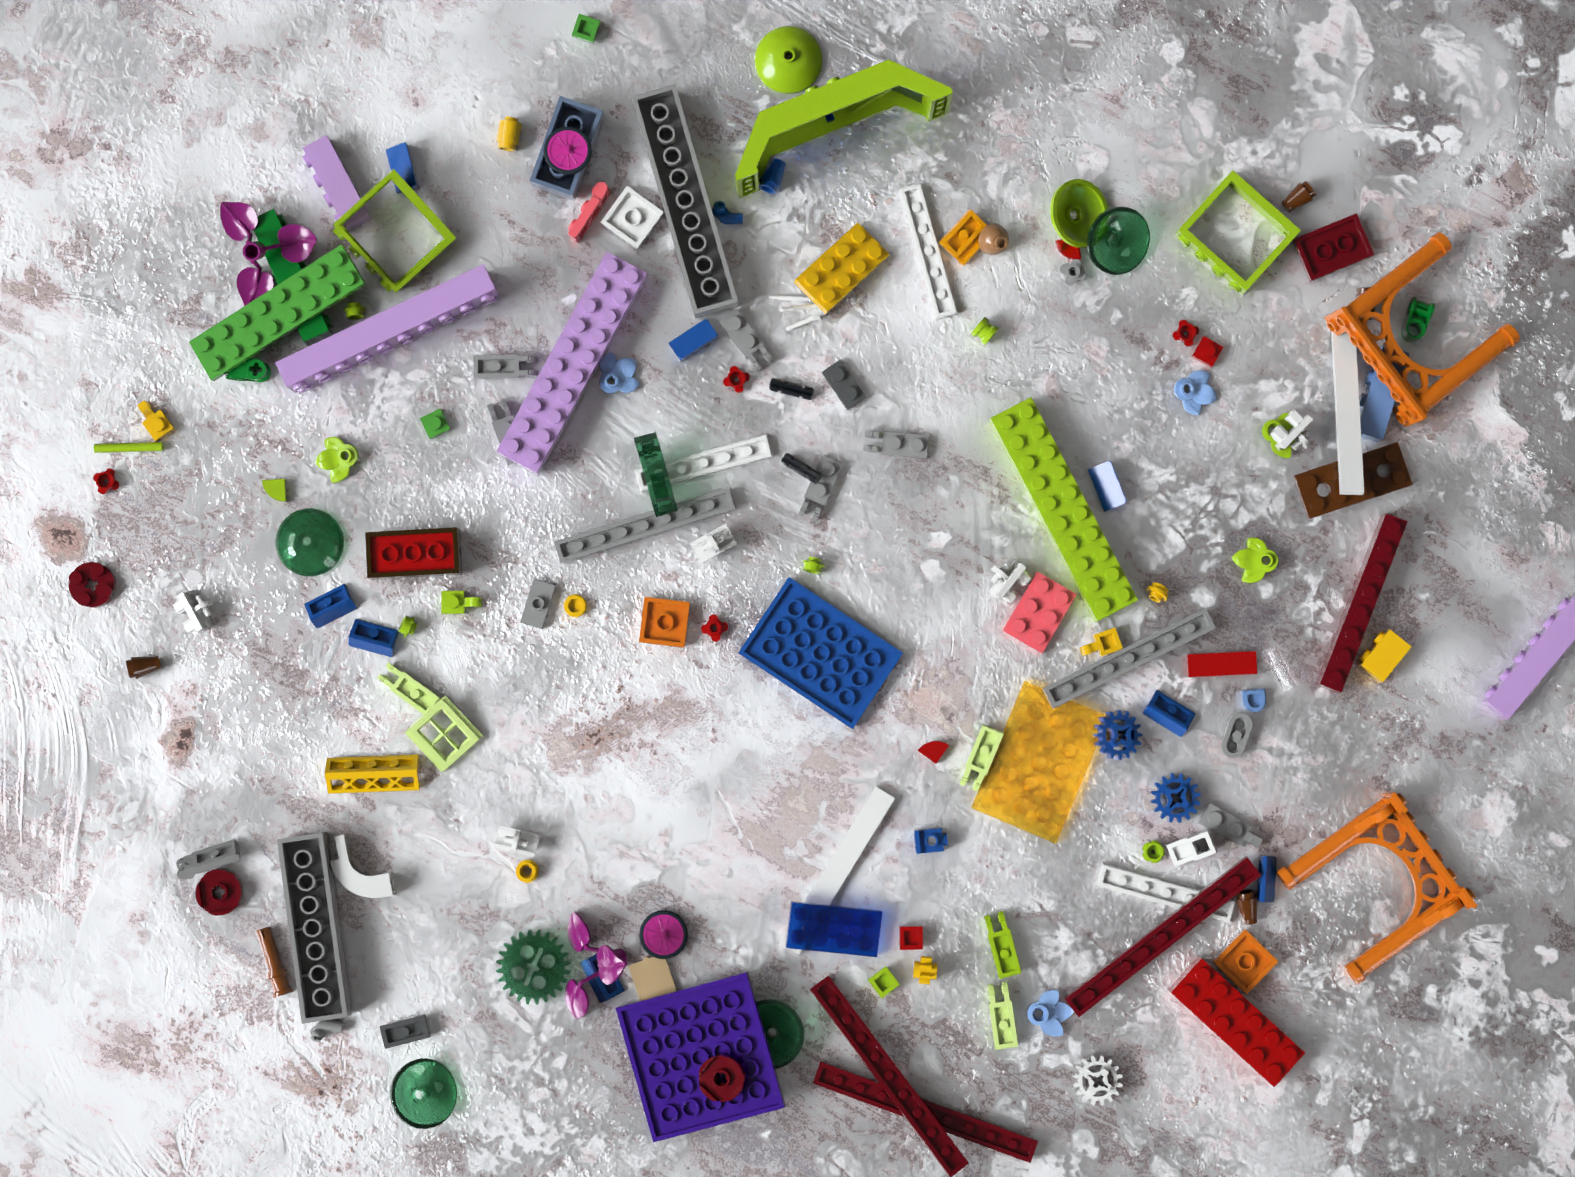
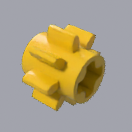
M921 956L920 961H914L913 978H919V984L930 985V979L936 980L938 963L932 962V957Z

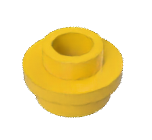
M1153 582L1151 586L1147 587L1146 592L1152 601L1157 603L1167 601L1169 590L1164 585Z
M523 860L517 865L516 875L520 881L529 883L538 877L539 868L534 861ZM525 867L532 869L530 875L524 874L523 870Z

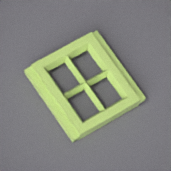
M446 695L405 731V734L441 772L446 770L483 736ZM441 710L453 721L445 730L432 719ZM428 722L440 733L432 742L420 731ZM455 726L468 737L459 746L447 734ZM443 737L455 749L446 758L434 746Z

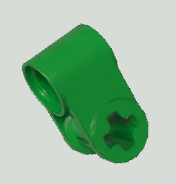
M1414 296L1411 298L1401 329V336L1404 341L1413 343L1424 336L1435 309L1434 303L1427 304L1417 300V297ZM1409 326L1417 328V336L1409 332Z
M250 358L225 374V378L235 381L261 383L270 379L272 370L267 363ZM262 368V372L255 373L256 370Z

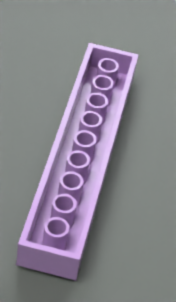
M606 251L497 449L499 455L539 476L647 279L646 272Z
M482 264L275 363L286 387L294 393L298 392L301 394L310 390V385L317 382L322 384L331 380V375L338 372L344 374L352 370V366L359 362L360 364L373 360L372 356L378 353L384 355L394 349L393 346L399 343L405 345L412 342L414 336L418 334L427 335L435 330V326L440 324L445 326L454 322V317L461 314L467 316L475 312V308L482 304L484 306L491 305L497 301L496 298L500 295L488 270Z

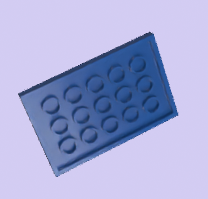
M788 577L738 652L851 729L854 728L903 654V652L790 577Z

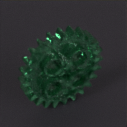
M529 929L527 936H525L521 931L519 932V939L514 936L510 937L512 945L507 942L504 943L507 951H499V954L504 958L496 960V963L502 965V968L497 969L496 972L503 973V976L498 981H505L507 983L503 990L510 988V997L515 993L518 994V1002L523 997L526 998V1004H529L531 999L534 998L537 1005L541 997L545 1002H548V994L555 998L557 996L555 989L562 991L563 987L560 983H568L569 981L564 977V974L571 973L570 970L565 968V966L571 964V961L564 959L569 952L561 951L565 945L564 943L557 946L558 937L552 940L549 939L550 932L542 936L541 929H539L536 935H533L532 930ZM525 945L531 946L534 950V954L530 958L522 954V948ZM539 948H543V952L536 965L539 970L533 972L529 984L525 986L524 982L531 970L528 963H533ZM549 954L554 957L555 964L552 967L544 965L543 957ZM514 967L523 968L525 973L523 978L518 979L514 977ZM536 976H542L545 979L546 983L543 988H537L534 985V978Z

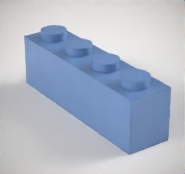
M1381 346L1380 349L1384 353V346ZM1403 351L1409 357L1410 353ZM1392 363L1399 374L1406 367L1404 365L1400 367ZM1373 368L1372 372L1368 371L1364 384L1367 385L1365 393H1361L1359 398L1361 406V437L1380 442L1384 438L1395 400L1392 398L1391 391L1386 384L1378 379L1377 372Z

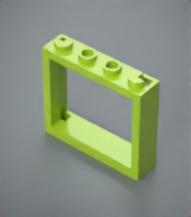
M392 169L333 223L335 227L333 232L341 241L346 238L351 244L349 250L357 258L361 255L367 261L364 266L371 274L374 275L377 272L382 278L380 283L388 292L393 290L395 293L456 239L453 233L395 169ZM390 181L399 188L443 237L436 246L396 282L392 280L343 226L350 217Z
M1232 170L1175 235L1178 236L1177 239L1182 243L1181 245L1186 248L1189 246L1195 251L1194 255L1202 263L1206 261L1212 267L1211 271L1219 278L1224 277L1229 282L1228 286L1231 289L1244 294L1301 230ZM1228 185L1286 236L1247 281L1241 278L1188 230Z

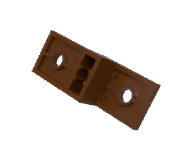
M1398 442L1362 454L1363 495H1340L1338 461L1294 475L1293 478L1307 518L1311 519L1413 485ZM1379 465H1385L1388 468L1389 473L1386 477L1378 475L1377 468ZM1319 484L1328 486L1329 493L1326 497L1318 494L1317 487Z

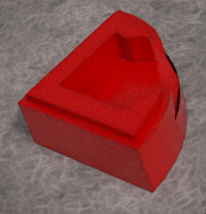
M1062 239L1055 240L1058 251L1064 257L1070 260L1078 259L1081 261L1080 248L1073 247Z
M931 741L922 745L917 751L936 764L949 745L940 741Z

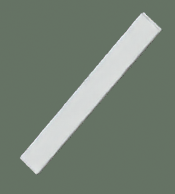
M1331 332L1340 495H1363L1364 477L1357 348L1351 343L1347 332L1338 336Z
M875 786L779 943L797 955L800 954L895 800L893 796Z

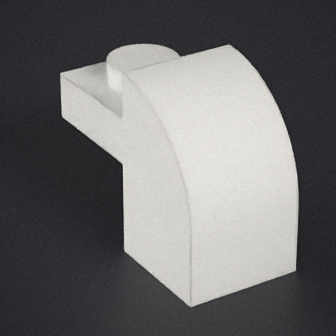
M1209 829L1193 833L1166 845L1175 867L1217 853V848Z

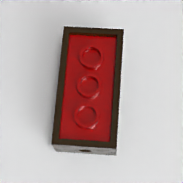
M457 527L365 532L368 579L462 575L461 533Z

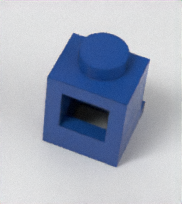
M942 828L913 830L916 854L944 851L943 846H948L947 832L942 833ZM933 836L936 839L934 845L927 843L928 837Z

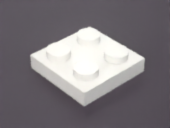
M626 186L600 223L638 250L664 215V212Z

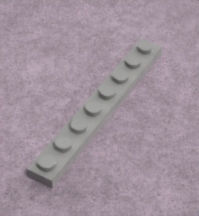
M729 487L563 538L554 541L562 564L733 511L735 507Z
M1204 608L1042 688L1051 708L1054 709L1216 629L1207 609Z

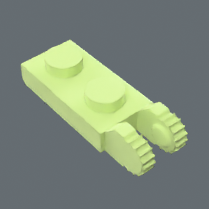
M389 662L386 667L390 672L399 676L397 681L393 683L382 674L377 677L391 688L390 690L422 714H425L441 699L404 671L402 672Z
M982 724L966 762V769L959 783L960 785L964 786L967 783L972 769L979 772L973 784V790H979L1002 740L1003 732Z
M1002 982L1001 990L1004 1001L999 1002L995 1001V988L993 984H988L990 1000L988 1005L995 1050L1018 1047L1012 1000L1009 997L1007 982Z

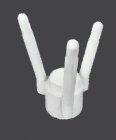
M770 296V299L808 301L805 302V305L789 306L780 309L781 312L806 310L807 315H811V317L786 328L788 331L812 321L820 320L821 315H826L808 296Z

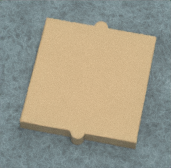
M644 957V960L628 965L640 1001L677 991L666 959Z

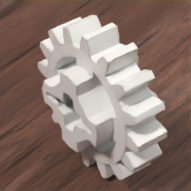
M1091 1055V1061L1083 1058L1082 1062L1084 1065L1075 1066L1079 1072L1072 1073V1076L1077 1079L1072 1085L1073 1087H1079L1075 1092L1078 1096L1084 1094L1082 1098L1084 1102L1091 1099V1105L1094 1106L1096 1101H1099L1103 1106L1105 1099H1108L1110 1102L1113 1101L1112 1094L1119 1095L1116 1087L1123 1086L1122 1083L1118 1082V1079L1123 1076L1121 1073H1116L1119 1069L1118 1065L1111 1066L1112 1059L1109 1058L1105 1062L1103 1055H1100L1098 1060H1096L1094 1055ZM1093 1065H1101L1095 1070L1088 1069ZM1109 1071L1112 1074V1084L1107 1079ZM1089 1074L1093 1077H1099L1101 1075L1100 1078L1106 1086L1099 1083H1096L1094 1085V1081L1089 1076ZM1083 1076L1087 1078L1088 1082L1086 1089H1084L1082 1084ZM1097 1091H1106V1093L1102 1095H1095Z

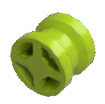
M984 317L972 331L971 335L979 337L981 343L986 345L999 328L996 325H991L989 319Z

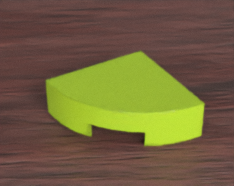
M286 479L262 480L263 488L270 497L281 502H287Z

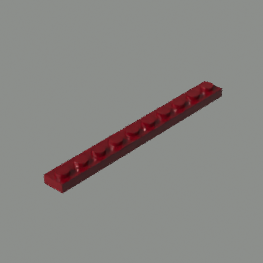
M1245 856L1069 993L1064 999L1078 1017L1082 1016L1254 882L1261 874L1248 857Z
M827 976L813 986L810 992L946 1174L952 1177L968 1165L969 1162L831 978Z
M820 1061L813 1084L903 1116L878 1081ZM921 1098L946 1133L1031 1163L1038 1140Z

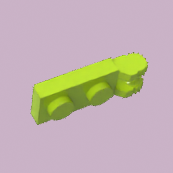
M1003 911L998 912V920L1002 930L996 932L993 931L991 917L989 914L985 915L984 919L988 930L987 936L999 979L1021 974L1010 928L1007 927Z

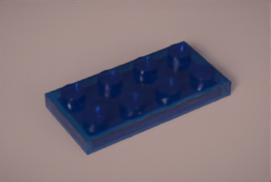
M790 901L785 947L877 957L882 911Z

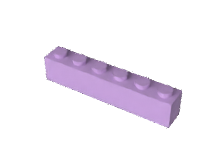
M1575 596L1565 597L1557 605L1559 610L1554 616L1549 615L1542 623L1544 628L1539 634L1535 632L1528 640L1530 645L1525 651L1520 650L1513 658L1515 663L1510 669L1506 667L1498 677L1500 681L1495 686L1491 685L1484 693L1485 699L1482 702L1503 720L1509 719L1575 640Z

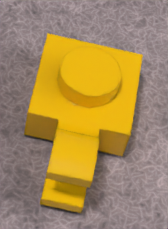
M145 400L137 405L147 418L142 424L156 442L175 429L161 409L155 413L150 404Z
M1115 627L1093 635L1095 642L1079 648L1082 656L1098 651L1100 657L1123 649Z

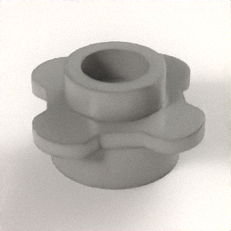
M1074 259L1072 263L1067 265L1062 264L1060 267V272L1063 273L1067 285H1073L1074 282L1078 280L1083 281L1086 278V273L1081 269V261L1078 259Z

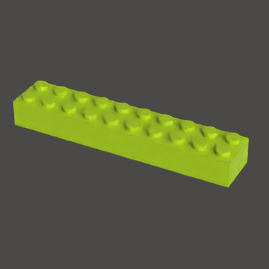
M1032 397L991 417L989 422L1094 622L1138 601Z

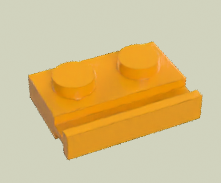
M969 209L939 241V244L959 264L964 266L980 248L978 243L979 235L987 225Z

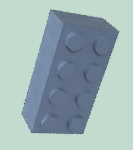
M562 96L559 97L530 178L532 187L575 201L587 166L580 172L570 175L554 171L549 167L544 158V144L547 137L554 130L561 127H575L587 135L593 151L605 117L603 110Z

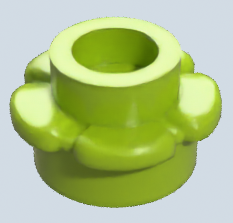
M359 302L349 303L348 307L344 309L346 318L349 320H358L365 317L364 311H366V307L361 306Z
M808 557V560L802 561L804 563L803 570L813 574H821V570L825 566L821 564V559L815 557Z
M405 615L398 632L404 634V637H407L408 634L413 635L418 624L414 621L415 617Z
M1155 840L1145 843L1142 848L1143 858L1152 863L1160 862L1165 854L1164 847Z

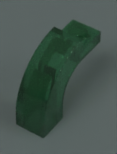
M656 432L635 437L634 442L656 517L678 511Z

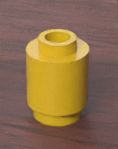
M506 116L504 120L499 121L496 140L498 149L516 151V146H519L522 124L518 122L517 118Z

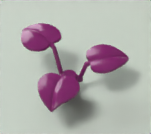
M243 202L221 203L220 216L225 232L236 241H242L248 235L246 245L243 247V256L257 268H245L237 277V289L245 306L274 288L273 276L268 272H262V267L257 262V260L265 256L267 250L281 247V254L286 260L294 263L301 262L311 254L317 242V237L310 229L302 225L289 224L278 231L277 236L280 241L278 244L264 246L259 241L252 242L253 234L251 231L258 225L256 210L251 205Z
M573 911L567 927L569 943L577 952L583 951L584 948L587 951L597 952L599 971L579 981V983L574 979L569 980L565 987L567 1007L571 1014L579 1020L586 1015L589 1008V998L586 990L582 988L583 985L597 976H600L603 983L607 985L612 984L621 976L628 963L625 951L622 948L613 950L608 945H602L600 948L589 946L588 943L591 940L589 928L582 917L576 911Z

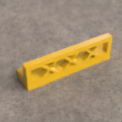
M419 755L327 758L325 779L328 794L420 790L418 775ZM403 777H413L414 782L405 783L400 779ZM387 778L390 782L382 784L378 779ZM340 779L345 783L343 785H333L332 780ZM364 779L368 782L366 784H358L355 780Z

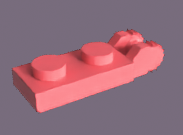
M603 181L595 184L596 186L592 189L593 196L590 200L584 202L581 207L582 213L578 219H574L569 225L568 235L577 243H580L608 199L610 190Z

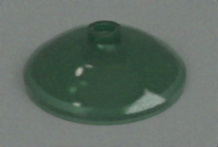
M1124 206L1112 207L1102 212L1091 225L1087 237V251L1092 263L1099 270L1112 275L1125 274L1136 268L1144 259L1150 244V231L1144 217L1136 210ZM1113 234V239L1109 241L1110 236Z
M306 508L295 511L287 516L278 528L275 539L277 555L283 565L295 574L306 577L322 575L331 570L342 556L344 550L342 529L330 514L322 510ZM309 537L311 543L305 546L303 540Z
M775 999L757 1001L775 1069L784 1067L791 1063L802 1049L805 1037L802 1020L791 1006ZM770 1028H774L777 1033L775 1036H772L769 1033Z
M427 1058L412 1060L403 1065L395 1074L390 1087V1101L395 1114L402 1122L417 1129H428L442 1124L451 1115L457 1100V1087L451 1072L440 1062ZM417 1090L421 1094L419 1099L415 1096Z

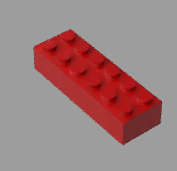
M1199 956L1168 989L1177 1000L1273 1087L1283 1079L1305 1054L1299 1046Z

